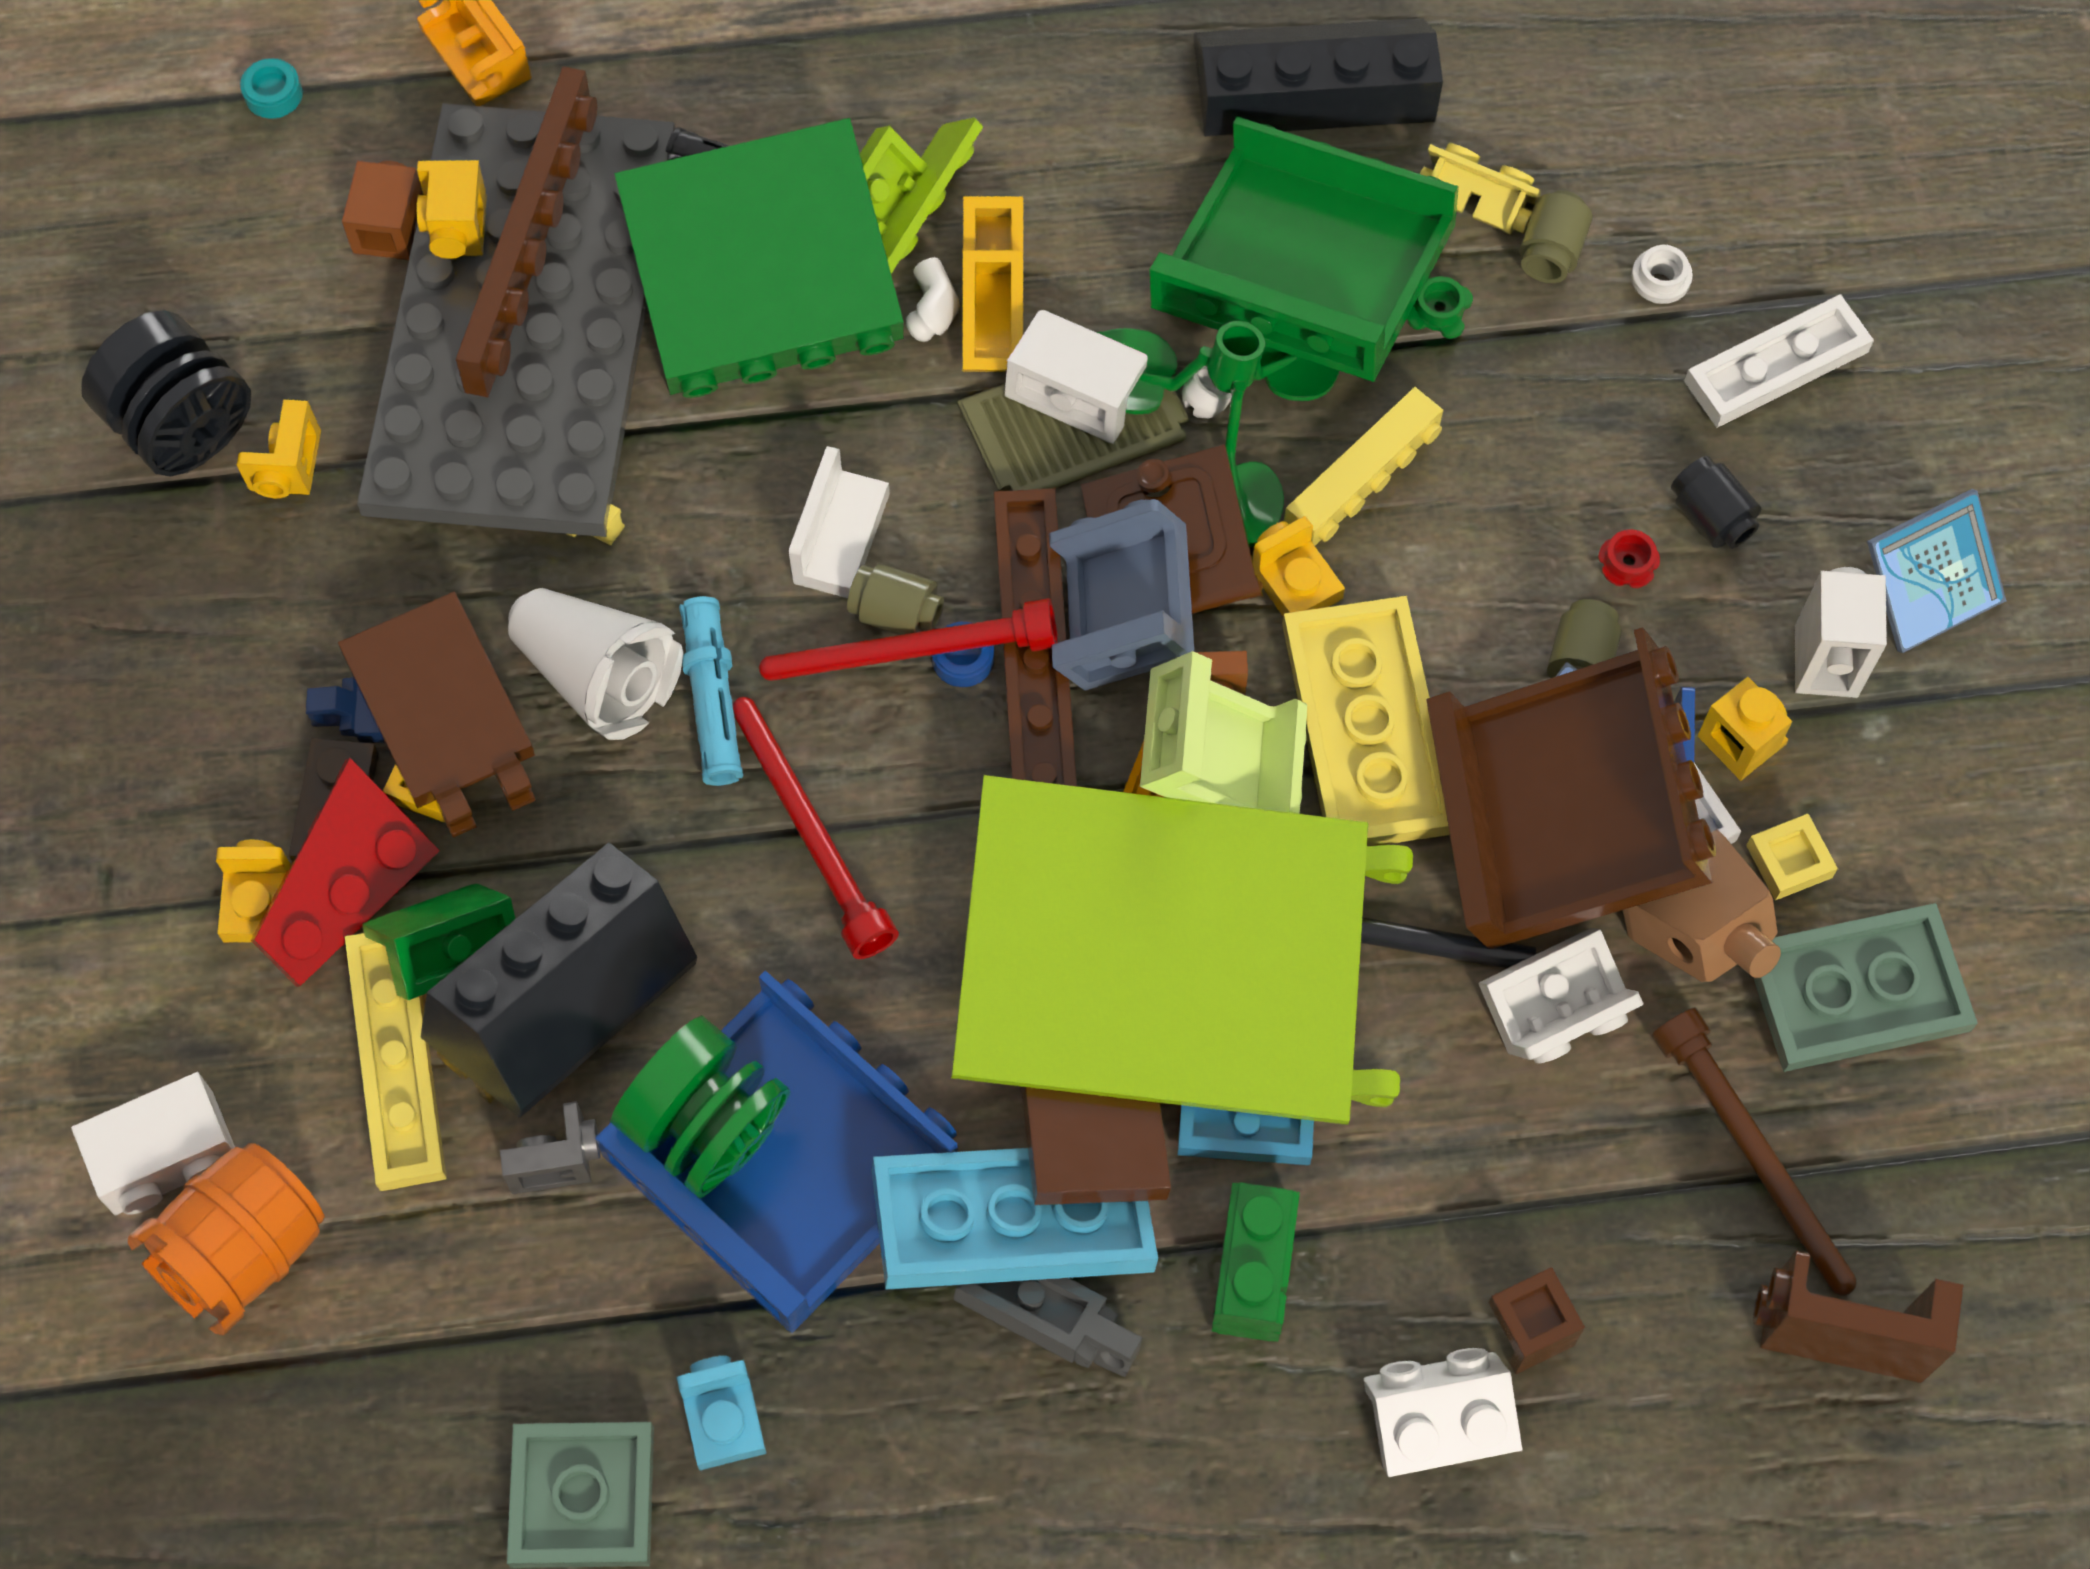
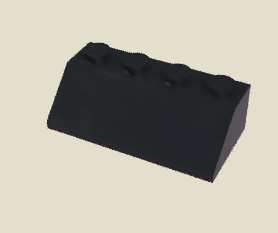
M1423 18L1194 32L1204 137L1233 135V123L1236 117L1259 124H1267L1281 131L1436 122L1443 77L1436 32Z
M607 843L427 991L420 1038L517 1117L521 1118L696 964L697 955L658 880L612 844Z

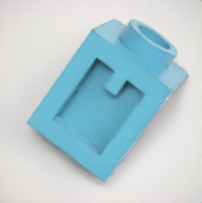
M715 1356L702 1359L690 1366L691 1373L677 1377L699 1470L767 1454L750 1377L743 1360L731 1362L729 1356Z

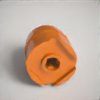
M248 1143L243 1149L234 1147L199 1176L194 1175L184 1184V1190L165 1208L157 1219L148 1218L128 1237V1245L131 1250H134L144 1243L151 1255L141 1264L151 1277L194 1319L204 1309L216 1317L218 1320L208 1329L215 1334L224 1336L244 1316L245 1306L255 1300L271 1284L280 1282L289 1273L290 1266L319 1235L318 1225L324 1221L325 1215L311 1192L293 1172L266 1149L255 1143Z

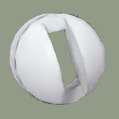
M1207 366L1201 368L1189 379L1182 389L1184 406H1192L1194 408L1193 415L1197 418L1209 419L1216 417L1225 410L1232 396L1231 393L1220 391L1214 386L1208 375Z

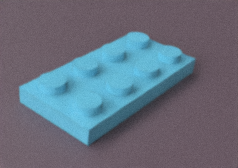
M1028 1148L873 1157L871 1172L885 1289L1155 1272L1158 1254L1148 1201L1034 1205Z

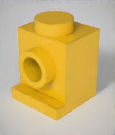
M479 160L418 161L417 172L423 195H419L417 199V222L420 232L429 233L430 251L435 256L445 259H454L461 256H483L487 194Z
M1746 677L1711 705L1697 737L1742 781L1787 744L1789 739L1785 735L1793 721L1787 716L1784 705L1774 693L1765 688L1758 687L1749 677ZM1727 729L1734 736V738L1744 747L1743 750H1741L1723 731Z

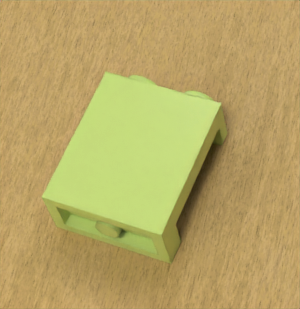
M1193 651L1151 668L1140 779L1141 788L1166 798L1300 814L1304 746L1306 743V703L1293 699L1278 706H1269L1210 680L1212 659Z

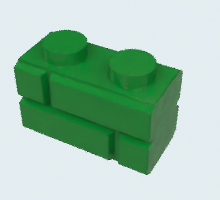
M1242 1182L1232 1183L1212 1332L1270 1342L1279 1341L1284 1321L1287 1297L1285 1294L1289 1282L1300 1192Z

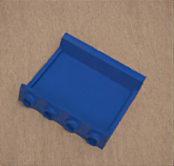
M765 970L758 977L761 992L721 1030L737 1046L735 1055L725 1075L730 1078L739 1069L756 1060L764 1067L765 1073L755 1092L768 1081L777 1078L790 1089L791 1093L785 1106L777 1116L774 1127L765 1142L736 1174L728 1176L709 1194L699 1199L684 1185L695 1163L675 1177L664 1168L670 1150L677 1140L673 1136L648 1153L641 1150L611 1123L595 1139L602 1156L792 1334L880 1244L871 1172L873 1157L958 1152L957 1143L953 1140L957 1136V1132L935 1109L929 1107L923 1113L905 1097L909 1093L908 1087L890 1068L880 1064L875 1070L858 1054L862 1049L860 1044L846 1028L836 1021L827 1026L811 1012L814 1008L812 1000L797 984L789 979L780 984Z

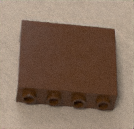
M1643 627L1634 630L1638 650L1466 707L1450 691L1426 699L1466 928L1488 949L1498 948L1713 883L1708 859L1716 856L1715 843L1704 818L1699 819L1695 802L1696 799L1703 798V787L1695 764L1692 760H1686L1683 742L1691 739V731L1681 704L1679 702L1674 703L1671 685L1679 682L1677 667L1667 646L1659 648Z

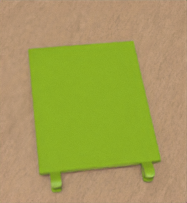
M984 775L951 1078L1348 1125L1350 1122L1351 1100L1370 1106L1388 1107L1400 1092L1399 1074L1396 1071L1385 1069L1353 1070L1365 876L1391 884L1404 882L1407 873L1412 869V850L1402 845L1367 846L1368 822Z

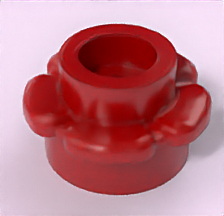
M1634 529L1620 531L1611 539L1606 540L1601 546L1598 555L1599 561L1603 563L1602 574L1615 586H1624L1625 584L1634 589L1644 587L1653 580V571L1658 569L1660 565V555L1654 541L1644 532ZM1625 557L1632 558L1634 564L1626 565L1623 559Z

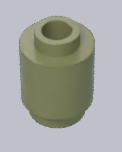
M1560 190L1541 195L1536 200L1519 249L1522 257L1521 267L1530 277L1545 283H1559L1565 280L1568 273L1577 267L1593 220L1592 211L1581 197L1575 193Z
M880 563L875 568L862 565L858 569L851 584L847 600V611L859 615L861 623L897 635L936 629L944 607V597L937 595L936 581Z
M1582 599L1573 602L1569 611L1565 612L1560 618L1547 666L1548 676L1550 678L1556 677L1566 662L1576 669H1581L1616 657L1622 629L1618 624L1619 615L1617 611L1610 605L1598 600Z

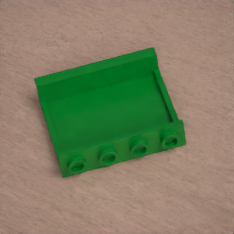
M1236 117L1233 123L1234 148L1172 256L1159 252L1149 269L1151 308L1215 330H1219L1220 327L1228 322H1247L1260 330L1264 336L1266 347L1374 382L1455 227L1458 186L1433 176L1421 175L1387 164L1379 159L1367 158L1335 148L1325 142L1313 141L1278 130L1267 124H1259Z
M850 118L614 173L670 395L682 392L685 398L701 397L715 392L718 389L719 383L740 378L745 384L759 383L775 377L777 369L800 364L802 369H817L835 362V355L859 350L861 355H875L892 349L895 346L894 341L904 339V321Z

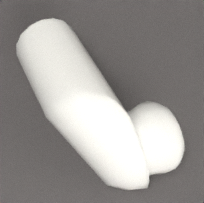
M935 257L923 260L913 270L924 296L918 302L917 310L911 312L906 317V327L909 333L921 342L929 341L934 334L941 335L944 333L959 312L960 306L958 295L941 261Z

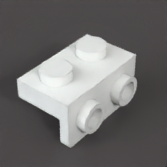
M1596 928L1585 930L1478 983L1508 1054L1527 1060L1534 1059V1062L1537 1064L1552 1061L1568 1053L1571 1050L1569 1041L1588 1032H1591L1592 1035H1601L1618 1029L1628 1022L1626 1013L1643 1005L1638 991L1625 988L1602 931Z
M1466 1348L1450 1353L1447 1356V1361L1423 1366L1414 1361L1394 1362L1382 1367L1380 1374L1364 1378L1365 1391L1373 1403L1382 1466L1388 1477L1522 1451L1511 1373L1496 1353H1488L1481 1348Z

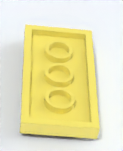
M1407 596L1285 613L1282 626L1297 698L1307 704L1306 741L1322 817L1368 822L1367 846H1380L1450 835L1426 700L1430 697Z

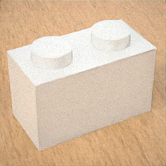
M1841 567L1831 571L1820 572L1795 624V693L1859 697L1887 645L1886 575L1865 574L1864 571L1853 567Z
M195 1072L71 1127L96 1194L115 1216L122 1212L125 1214H137L153 1208L161 1202L163 1194L183 1186L194 1175L199 1176L216 1160L235 1147L214 1093L199 1072Z

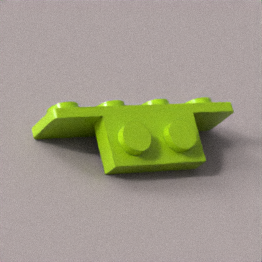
M975 117L943 124L921 158L891 126L876 128L860 152L891 274L899 261L906 257L916 246L918 241L917 232L927 216L934 212L946 197L945 188L956 170L961 168L971 158L974 152L972 144L983 128V125Z

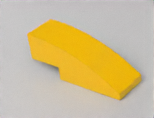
M963 196V372H1007V360L1023 336V196Z

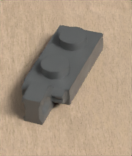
M1070 1278L957 1285L955 1288L953 1300L1071 1363L1075 1361L1076 1364L1089 1368L1091 1363L1094 1362L1098 1366L1126 1377L1139 1354L1142 1337L1116 1324L1118 1315L1105 1306L1107 1298Z

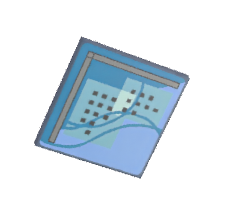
M1971 489L1867 541L1876 575H1886V612L1898 652L1904 653L2006 601L1977 490Z

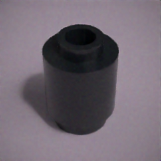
M1704 456L1686 467L1671 484L1672 491L1678 496L1675 502L1676 505L1713 548H1718L1725 544L1731 549L1736 548L1747 541L1758 530L1760 524L1756 521V518L1759 516L1762 507L1724 463L1715 464L1709 456Z

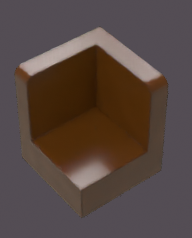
M1552 1267L1492 1295L1488 1302L1514 1349L1509 1363L1515 1374L1521 1373L1574 1347L1585 1329L1583 1322Z

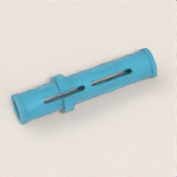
M707 596L694 597L685 600L684 605L680 604L679 609L686 642V653L683 655L682 666L683 672L690 676L695 721L702 760V779L707 785H728L739 781V778H743L736 738L732 697L728 681V671L733 666L730 650L724 647L719 600Z

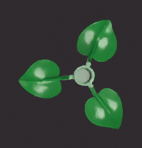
M1243 321L1228 322L1220 327L1213 348L1202 346L1198 357L1175 377L1177 369L1176 355L1167 341L1149 331L1132 328L1096 332L1145 353L1148 357L1144 372L1127 398L1126 414H1149L1156 411L1162 403L1164 389L1177 391L1204 366H1207L1208 375L1214 386L1220 391L1231 393L1225 446L1249 547H1254L1257 539L1265 530L1279 523L1283 512L1284 493L1278 477L1269 466L1261 462H1245L1236 465L1235 453L1245 389L1254 380L1258 381L1265 378L1267 386L1275 395L1292 401H1310L1327 394L1335 385L1340 371L1266 347L1264 336L1260 330L1252 324Z

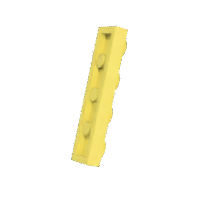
M364 933L345 936L376 1185L381 1192L445 1180L447 1177L429 1044L420 1038L424 1016L423 998L419 996L406 1000L396 995L385 946L366 938Z

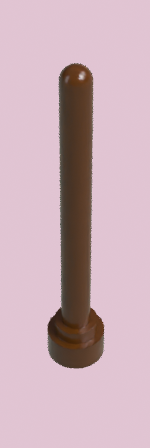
M1697 1008L1689 1009L1660 1026L1653 1032L1652 1037L1666 1058L1673 1057L1679 1066L1686 1064L1807 1253H1810L1811 1259L1831 1290L1841 1296L1851 1294L1857 1284L1855 1275L1708 1051L1712 1043L1706 1035L1711 1030Z

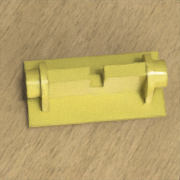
M1448 143L1445 150L1430 144L1428 152L1431 162L1436 163L1434 170L1424 166L1420 174L1433 176L1458 186L1457 212L1463 213L1472 193L1481 197L1473 213L1474 219L1503 230L1510 235L1513 230L1525 233L1532 211L1524 207L1527 202L1535 204L1536 200L1541 196L1540 189L1532 186L1534 182L1533 177L1505 165L1501 167L1499 172L1479 165V155L1453 143Z

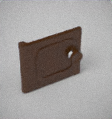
M1225 444L1166 461L1149 459L1143 462L1138 469L1081 484L1087 518H1097L1124 509L1126 505L1137 500L1154 499L1160 501L1186 523L1192 614L1244 599L1263 596V584L1255 574ZM1167 486L1170 488L1166 494L1160 497L1147 496L1149 493L1164 490Z

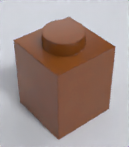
M357 161L342 218V224L353 253L409 260L417 226V199L419 195H423L416 168L407 167L395 161H381L379 163Z

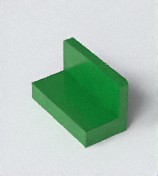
M471 884L364 922L362 926L366 938L386 947L396 995L406 1000H411L427 994V991L513 922L516 917L510 896L480 884Z

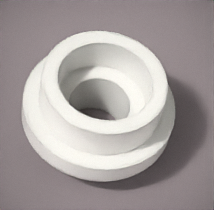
M1657 245L1643 252L1636 259L1631 279L1634 288L1643 298L1654 303L1667 304L1681 299L1687 293L1692 281V269L1682 251L1670 245ZM1663 274L1670 281H1662L1652 275Z

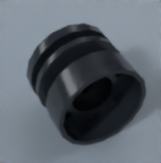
M166 310L144 313L123 324L98 348L89 360L82 377V398L114 433L122 434V438L135 454H138L155 474L167 477L188 473L206 463L225 448L242 427L251 407V389L246 381L235 370L230 369L226 361L219 354L212 353L204 339L179 314Z

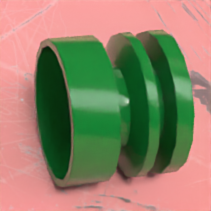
M704 1016L692 1019L657 1051L624 1092L610 1120L614 1127L645 1153L656 1149L671 1136L677 1139L670 1150L664 1168L675 1177L695 1163L684 1185L699 1199L709 1194L728 1176L736 1174L753 1157L771 1133L774 1122L791 1093L790 1089L777 1078L768 1081L755 1092L765 1073L764 1067L756 1060L739 1069L730 1078L725 1075L735 1055L737 1046L735 1042Z

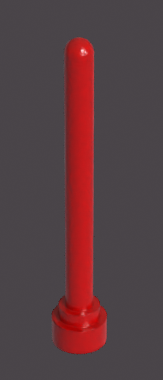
M1050 598L1024 602L1023 609L1013 610L1012 617L767 656L759 664V673L764 679L774 681L1017 642L1019 648L1030 646L1032 652L1052 649L1053 644L1058 643L1056 618Z
M749 697L737 698L732 704L734 718L844 913L841 919V923L844 926L841 936L855 959H866L884 951L899 936V931L886 909L878 908L874 902H867L755 702Z

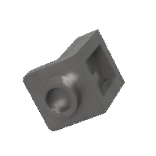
M577 1101L563 1103L567 1140L557 1141L555 1137L548 1135L531 1136L518 1141L517 1148L500 1150L502 1176L512 1194L591 1182L589 1160L600 1159V1149L595 1139L598 1131L595 1119L584 1121Z

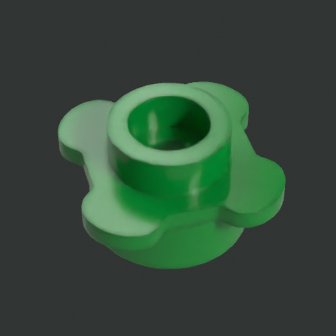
M1444 276L1428 277L1416 300L1415 306H1413L1407 318V323L1415 330L1429 328L1434 331H1440L1445 338H1457L1464 331L1465 324L1462 321L1464 310L1471 307L1473 295L1468 288L1461 286L1452 278ZM1434 306H1443L1445 310L1439 312L1435 310Z

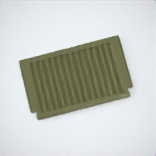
M1006 383L957 401L958 407L998 491L1061 487L1185 440L1186 433L1180 426L1189 422V418L1176 392L1165 389L1162 403L1156 411L1149 414H1125L1124 427L1114 444L1005 397Z

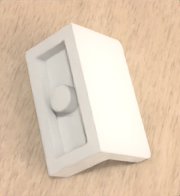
M1040 310L1007 360L1005 397L1114 444L1124 427L1127 398L1144 372L1148 357L1145 353L1048 311Z
M829 446L825 449L792 539L789 557L793 584L848 598L851 584L858 569L865 565L890 492L889 483L843 471L840 449Z

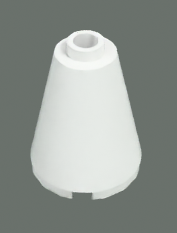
M537 588L522 595L514 602L508 616V634L510 639L589 727L608 740H624L640 732L650 723L642 718L644 713L648 711L654 702L664 707L671 697L681 673L683 650L681 644L673 640L672 634L675 633L664 624L545 588Z

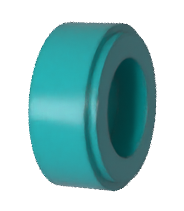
M267 58L253 63L245 70L240 81L241 92L247 107L252 113L262 118L275 119L286 116L297 108L302 99L303 90L295 68L281 59Z

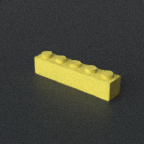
M1414 387L1286 507L1284 522H1287L1289 525L1299 518L1306 516L1313 525L1311 541L1314 546L1321 540L1327 542L1337 532L1339 523L1347 515L1351 518L1360 511L1365 503V498L1372 491L1378 493L1387 485L1391 478V473L1398 467L1403 469L1408 466L1417 453L1416 450L1423 443L1429 445L1437 438L1442 430L1440 423L1443 409L1418 388Z

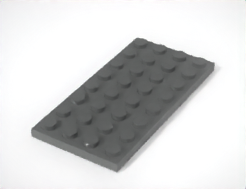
M442 104L430 161L479 160L487 194L483 256H461L454 259L435 256L429 249V233L420 232L417 222L357 501L361 516L599 537L607 536L608 515L614 496L647 307L614 173L668 161L670 153L665 151L668 140L675 130L674 122L596 116L592 131L590 133L583 132L579 143L581 156L577 175L573 180L567 179L562 191L564 203L560 222L556 228L549 227L545 238L546 258L543 270L539 276L531 277L527 288L529 303L525 320L521 326L514 325L509 339L511 354L508 368L503 376L496 375L491 392L487 398L464 392L456 356L546 112Z

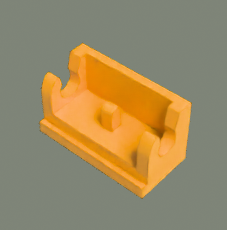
M439 0L418 1L423 8L433 6ZM443 0L438 6L428 9L417 17L419 28L475 106H482L532 79L524 44L492 0Z

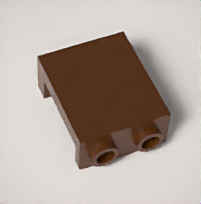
M1795 1251L1782 1268L1775 1267L1773 1269L1769 1286L1760 1285L1757 1293L1753 1324L1763 1327L1760 1345L1762 1349L1919 1383L1925 1381L1956 1351L1963 1284L1935 1279L1901 1313L1810 1293L1806 1288L1810 1253Z

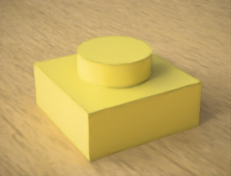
M1809 814L1754 834L1746 844L1775 901L1833 878L1838 870Z

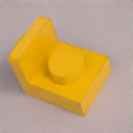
M283 400L280 422H273L270 427L268 439L269 453H238L236 466L250 491H255L259 495L268 498H284L289 494L310 495L321 429L308 401Z
M1306 516L1299 518L1289 525L1284 521L1274 524L1259 536L1254 546L1252 561L1255 574L1262 582L1263 589L1282 616L1285 613L1330 607L1344 597L1345 587L1311 541L1313 525Z
M253 839L240 841L236 847L217 848L216 862L223 872L217 934L223 942H251L250 940L286 872L291 868V864L282 848L276 847L267 841Z

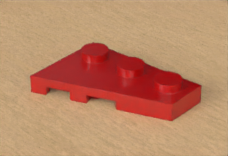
M351 758L345 760L335 779L336 782L322 809L318 811L310 826L308 835L291 868L286 872L250 940L296 987L301 986L345 944V936L354 935L364 922H367L440 851Z

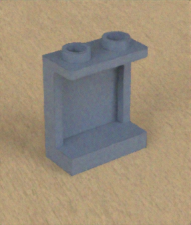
M1154 499L1137 500L1126 505L1124 509L1097 518H1082L1074 521L1069 527L1049 534V546L1066 561L1070 628L1069 640L1052 645L1054 669L1086 691L1149 672L1151 668L1189 652H1194L1186 523L1160 501Z

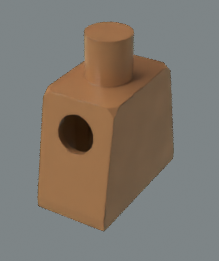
M1716 829L1712 832L1716 856L1708 859L1713 883L1624 909L1623 913L1628 937L1701 982H1712L1737 964L1752 977L1760 978L1773 970L1781 955L1780 948L1772 941L1778 932L1773 898L1769 889L1727 838Z

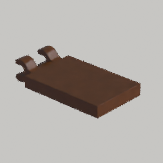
M455 591L338 642L341 653L416 807L420 808L435 801L453 838L477 827L472 817V811L461 790L490 776L495 775L512 811L536 801L531 790L532 785L520 763L535 756L533 746Z
M1021 1087L1034 1205L1158 1201L1168 1199L1171 1182L1160 1103Z

